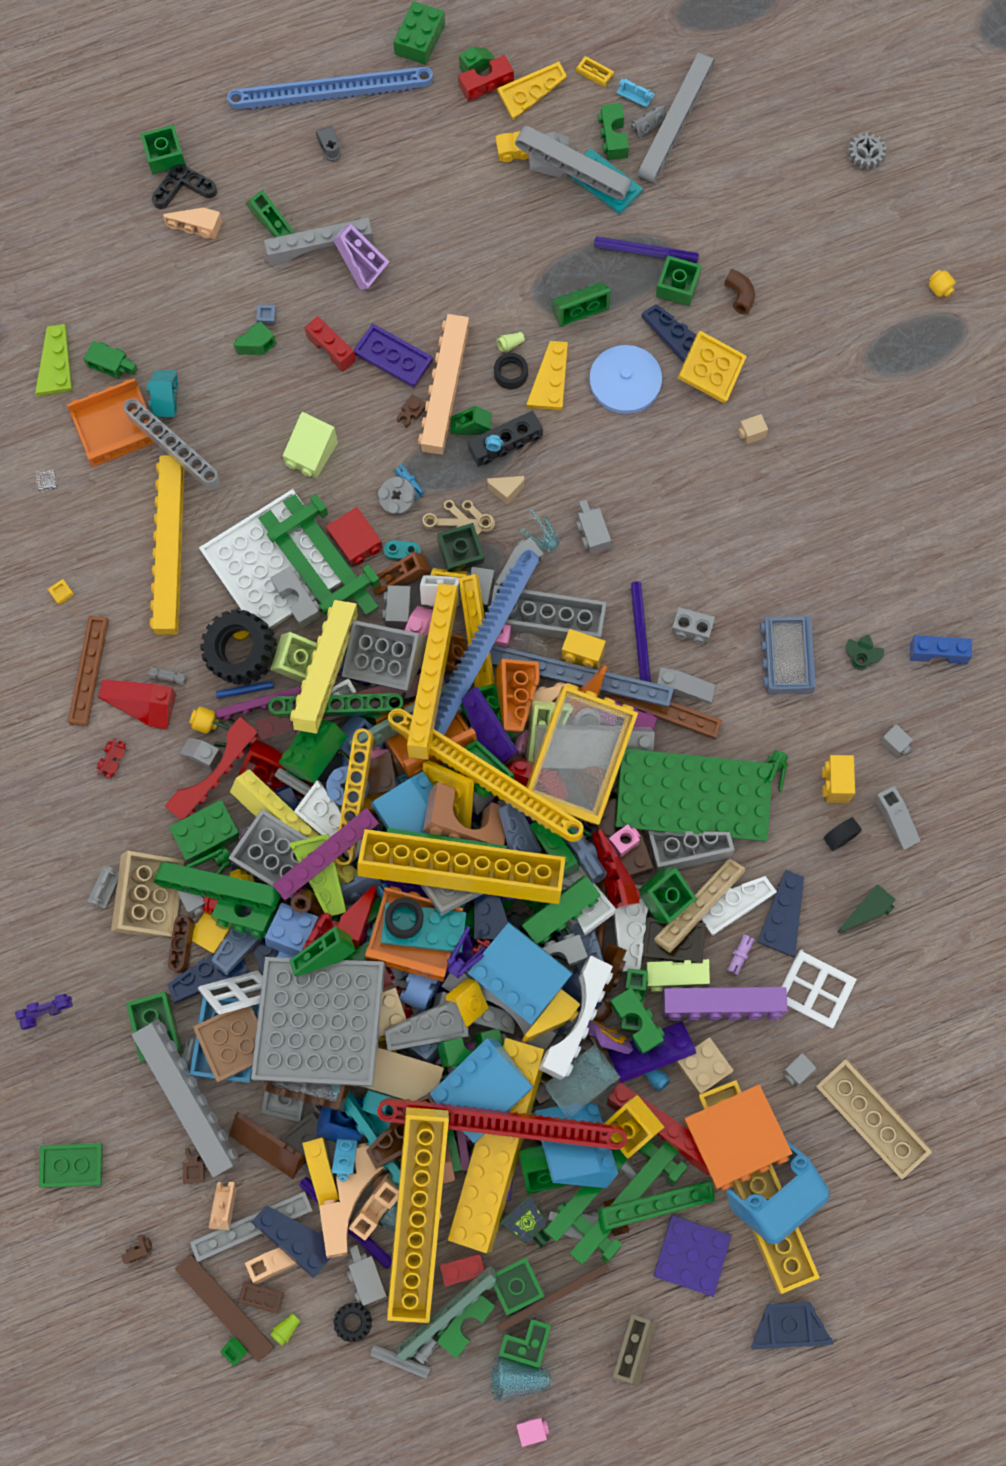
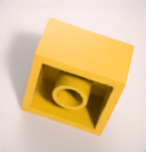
M569 629L562 647L561 661L598 670L604 656L606 641Z
M830 755L821 771L822 778H825V785L822 786V796L825 797L826 803H849L855 795L854 755Z
M638 1095L627 1102L604 1123L606 1125L620 1126L625 1129L627 1142L620 1150L627 1159L664 1128ZM613 1133L610 1138L613 1142L618 1143L623 1137L620 1133Z

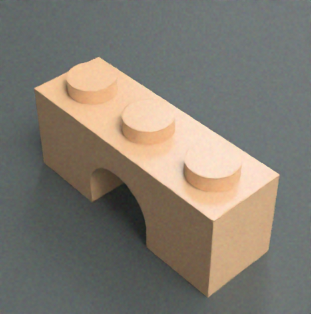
M389 1172L350 1222L349 1229L363 1240L368 1238L378 1225L384 1212L387 1209H391L398 1199L399 1186L393 1182L392 1175Z

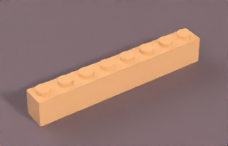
M447 314L446 321L443 320L442 331H444L443 337L440 336L439 347L441 348L440 353L437 352L435 358L437 368H433L432 379H434L433 385L430 384L428 395H430V401H426L425 406L427 416L423 417L422 428L424 430L423 434L419 435L418 440L422 452L440 455L444 454L469 331V317Z

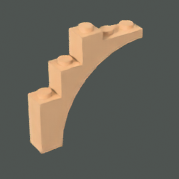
M368 1143L357 1145L355 1155L356 1173L350 1174L345 1182L340 1181L336 1177L340 1202L327 1200L323 1202V1205H319L327 1259L348 1255L347 1234L354 1207L368 1185L387 1170L384 1167L375 1169L366 1152L369 1148Z

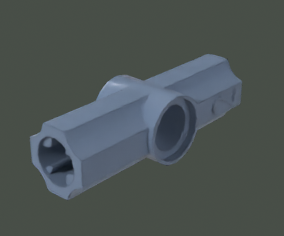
M571 827L576 833L579 832L578 828ZM584 836L576 842L564 839L577 860L578 866L582 867L591 883H598L606 877L607 872L598 860L596 848L592 843L588 844Z

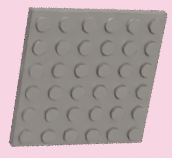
M265 957L251 1080L374 1087L386 963L380 961L342 960L339 963L296 977L293 975L289 961L291 958Z

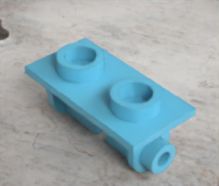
M627 78L620 80V88L616 92V94L646 108L655 95L650 89L647 90L637 86L635 83L628 81Z
M337 1139L332 1173H337L338 1179L342 1182H345L349 1175L353 1174L357 1140Z

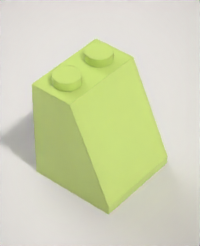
M302 412L283 454L285 465L290 469L294 470L296 468L307 477L312 476L317 479L338 444L335 428Z

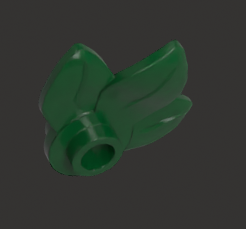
M870 635L862 637L858 642L849 639L846 644V651L851 657V663L858 670L866 669L869 664L878 663L883 657L884 649L873 648ZM857 659H862L864 663H858Z

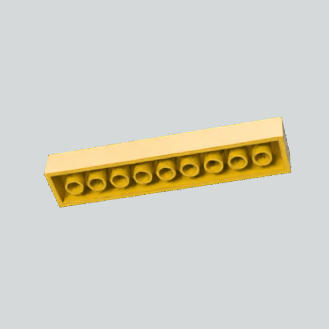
M365 829L358 859V876L559 904L566 857Z
M505 1038L503 1048L534 1087L509 1112L531 1115L543 1072L538 1068L547 1049ZM485 1134L475 1143L448 1241L484 1253L492 1252L524 1138Z
M737 1080L698 1095L697 1100L701 1109L704 1110L741 1093ZM772 1164L769 1165L771 1169L759 1174L757 1170L750 1173L752 1178L740 1182L739 1179L732 1182L736 1194L743 1201L753 1194H759L768 1201L782 1189ZM799 1227L778 1244L766 1242L751 1228L778 1294H783L820 1278Z
M406 1107L387 1306V1320L419 1323H429L449 1122L448 1110Z

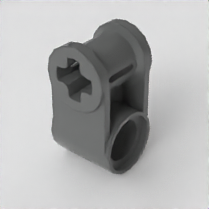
M333 126L316 131L317 139L322 147L325 158L331 162L337 161L341 154Z

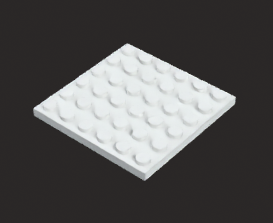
M293 489L199 547L241 611L246 610L264 620L271 629L293 616L289 607L296 604L299 597L288 595L282 599L272 584L270 577L289 566L293 572L295 568L276 542L272 543L267 536L268 531L258 517L269 510L273 512L280 523L290 517L292 514L286 508L283 501L296 494ZM301 527L289 534L330 591L342 584ZM302 579L300 583L302 586H305L306 583ZM309 589V591H310V593H311V595H310L309 597L311 598V600H312V601L317 600V598L314 596V594H313V593L311 592V590Z

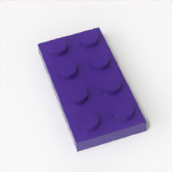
M373 323L354 349L355 355L413 388L433 362V357Z
M683 1021L662 1028L665 1035L663 1043L644 1055L640 1053L633 1040L629 1042L634 1050L629 1054L609 1049L608 1053L620 1082L623 1083L696 1054V1049Z

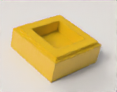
M63 579L47 589L58 605L74 596V593Z

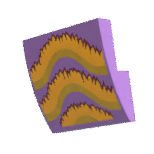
M589 1020L587 1025L589 1028L588 1035L596 1037L600 1046L625 1054H629L634 1050L620 1030L596 1020Z

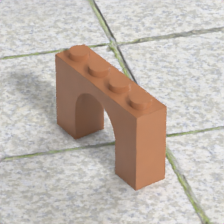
M437 782L430 790L423 827L424 832L439 836L504 845L505 834L498 809L501 805L491 802L483 811L481 828L473 830L460 824L454 815L455 788Z

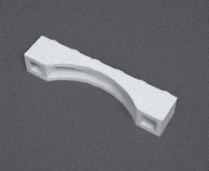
M593 956L586 959L578 977L581 986L582 1002L577 1022L563 1041L546 1050L538 1068L539 1070L559 1080L570 1075L573 1068L571 1062L573 1057L576 1058L581 1050L579 1043L588 1034L589 1020L592 1021L597 1013L595 1006L604 997L605 991H603L605 984H609L613 973H611V969L613 966Z

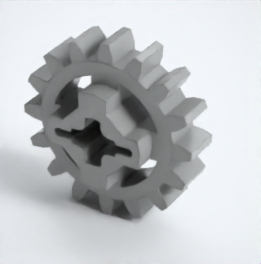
M868 132L865 133V136L859 133L858 138L853 137L852 142L849 143L847 152L850 155L849 160H854V166L859 164V169L863 166H866V170H869V166L875 169L876 165H881L882 160L885 159L887 150L884 147L885 141L880 142L881 137L875 138V133L871 136L868 135Z

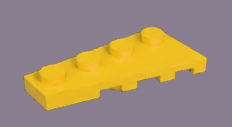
M556 62L499 87L497 92L513 121L565 81L567 75L560 62Z
M549 342L526 408L563 410L568 342Z

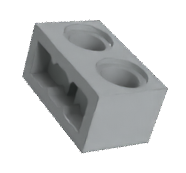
M678 607L671 634L679 639L688 638L698 644H708L715 617ZM685 622L688 624V626L681 627L679 623ZM704 627L706 632H699L697 628Z

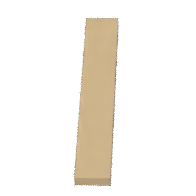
M729 858L695 894L697 900L672 922L668 923L654 938L655 943L671 953L744 874L745 868Z

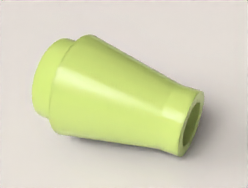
M522 332L500 335V338H497V346L501 352H509L525 342Z

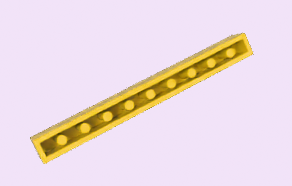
M162 455L159 457V462L156 463L159 479H156L158 496H155L157 513L154 514V522L157 524V530H154L153 533L156 548H153L155 565H152V575L155 576V579L151 584L154 600H151L153 618H150V628L153 629L156 635H179L185 469L171 456Z
M438 584L407 742L409 758L429 759L458 602L457 585Z

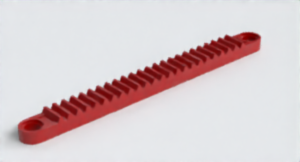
M386 1098L379 1103L377 1109L379 1118L386 1122L405 1124L406 1107L448 1110V1129L615 1150L623 1148L627 1142L625 1129L620 1126L601 1124L600 1122L593 1123L592 1121L585 1122L584 1120L577 1121L575 1119L568 1120L567 1118L560 1119L559 1117H543L542 1115L535 1116L534 1114L527 1115L526 1113L518 1114L517 1112L485 1110L484 1108L477 1109L476 1107L469 1108L468 1106L460 1107L459 1105L427 1103L426 1101L419 1102L418 1100L411 1101L410 1099ZM390 1105L393 1107L394 1112L391 1115H387L382 1111V1107ZM613 1133H620L623 1138L620 1142L615 1143L610 1137Z

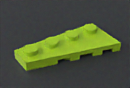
M65 324L47 326L35 391L36 396L73 391Z
M329 834L292 842L289 845L294 851L298 862H301L330 837ZM333 861L309 881L324 913H329L331 916L347 911L336 863Z

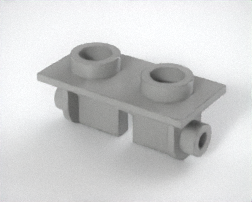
M664 106L654 107L645 114V117H640L632 122L631 128L633 131L637 130L638 138H641L663 123L666 117Z
M103 866L87 902L106 909L117 885L119 872L109 866Z

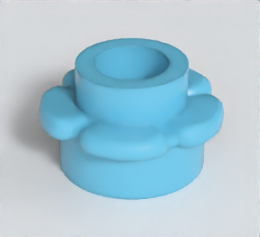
M490 435L485 439L486 448L490 451H499L503 441L497 435Z

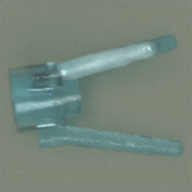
M530 508V512L545 533L541 537L542 542L525 529L520 528V531L527 537H531L542 550L547 549L551 551L555 549L560 542L548 518L545 516L544 520L550 532H548L533 508Z

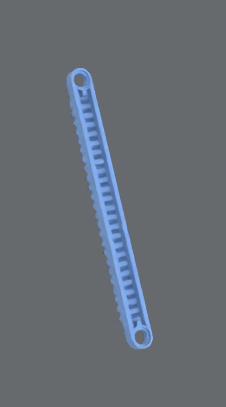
M418 67L242 88L230 91L227 99L229 106L233 109L252 108L254 110L256 107L261 109L263 106L268 108L270 105L275 107L276 105L282 106L283 104L289 105L290 103L296 105L297 102L302 104L304 101L309 103L311 100L313 102L317 100L323 101L324 99L329 101L331 98L337 100L338 97L343 99L345 96L348 98L351 96L357 97L358 95L364 96L365 94L371 96L372 93L377 95L379 92L384 94L386 91L388 93L392 91L398 92L399 90L404 92L406 89L411 91L413 88L431 85L433 73L428 67ZM422 74H427L429 78L423 80L420 78V76ZM234 97L241 98L239 102L232 101Z
M532 550L524 551L518 558L514 568L509 569L510 575L506 574L507 580L502 581L503 587H499L500 593L495 594L497 599L492 600L493 606L488 607L490 612H485L486 619H482V625H478L479 632H475L476 637L471 638L472 645H467L469 650L464 651V658H460L462 663L457 664L458 670H454V677L449 678L451 683H447V690L442 691L444 696L439 699L440 703L434 729L445 735L462 703V698L470 689L538 563L539 557Z

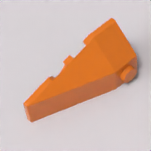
M501 659L496 667V687L502 726L505 731L523 732L531 702L539 682V662Z

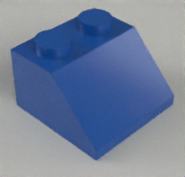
M329 1089L326 1097L337 1100L333 1095L334 1090ZM355 1097L363 1108V1099ZM322 1107L318 1117L316 1136L336 1142L337 1139L359 1141L363 1137L356 1128V1121L354 1118H350L345 1110L341 1112Z

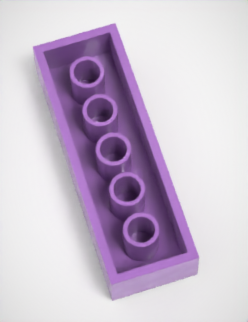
M786 987L664 988L662 993V1017L667 1018V1021H679L680 1018H687V1021H699V1018H707L708 1021H719L722 1017H727L728 1021H738L742 1017H748L750 1021L760 1020L761 1017H768V1020H780V1017H783L788 1012Z

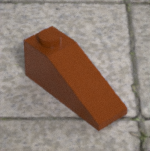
M413 552L378 573L380 586L374 589L376 595L387 592L388 585L404 586L432 572L426 556Z

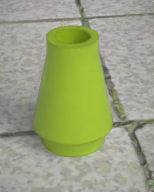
M291 1313L289 1317L272 1329L273 1331L270 1336L283 1346L284 1343H288L301 1321Z

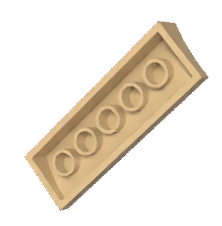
M377 1047L374 1087H360L399 1099L415 1101L431 1093L440 1084L444 1068Z
M848 1058L843 1060L816 1086L901 1179L905 1178L932 1153L930 1146Z

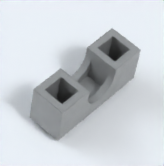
M289 566L270 577L272 584L282 599L288 595L299 597L297 603L289 608L301 629L321 618L319 614L320 606L316 600H311L309 597L311 593L306 585L302 586L300 583L302 579L296 570L293 572Z
M574 933L563 937V941L556 943L553 940L545 943L542 948L551 956H563L568 967L586 961L588 958L580 934L576 936Z

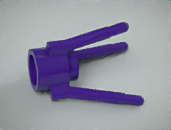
M470 926L466 927L451 957L447 960L449 963L448 971L458 979L484 957L482 953L487 949L484 946L466 962L460 957L457 960L455 959L470 930Z

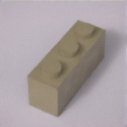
M631 1314L613 1378L637 1387L640 1386L657 1323Z

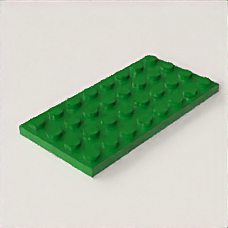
M625 749L619 766L614 827L623 828L628 824L630 828L634 827L640 830L673 833L693 831L694 834L698 835L704 832H730L731 838L768 841L772 782L769 783L768 780L773 770V763Z

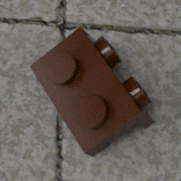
M608 943L603 955L604 962L613 966L611 969V973H613L609 984H605L603 991L610 993L613 986L617 987L621 976L618 973H622L626 961H624V957L627 951L611 943Z

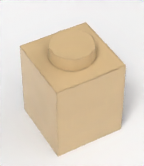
M762 414L742 420L738 429L739 437L744 439L745 444L766 438L768 428Z

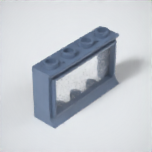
M811 615L792 617L765 616L763 623H760V633L764 634V640L761 641V651L765 652V658L762 659V669L766 670V676L763 677V687L767 688V694L813 693L816 682Z

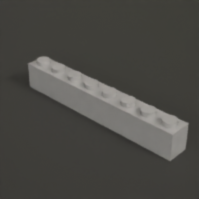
M157 1019L131 1034L212 1177L233 1167L239 1161L238 1153L230 1145L227 1133L218 1124L216 1114L210 1110L207 1098L198 1089L196 1079L190 1075L187 1063L178 1054L176 1044L170 1040L166 1026Z

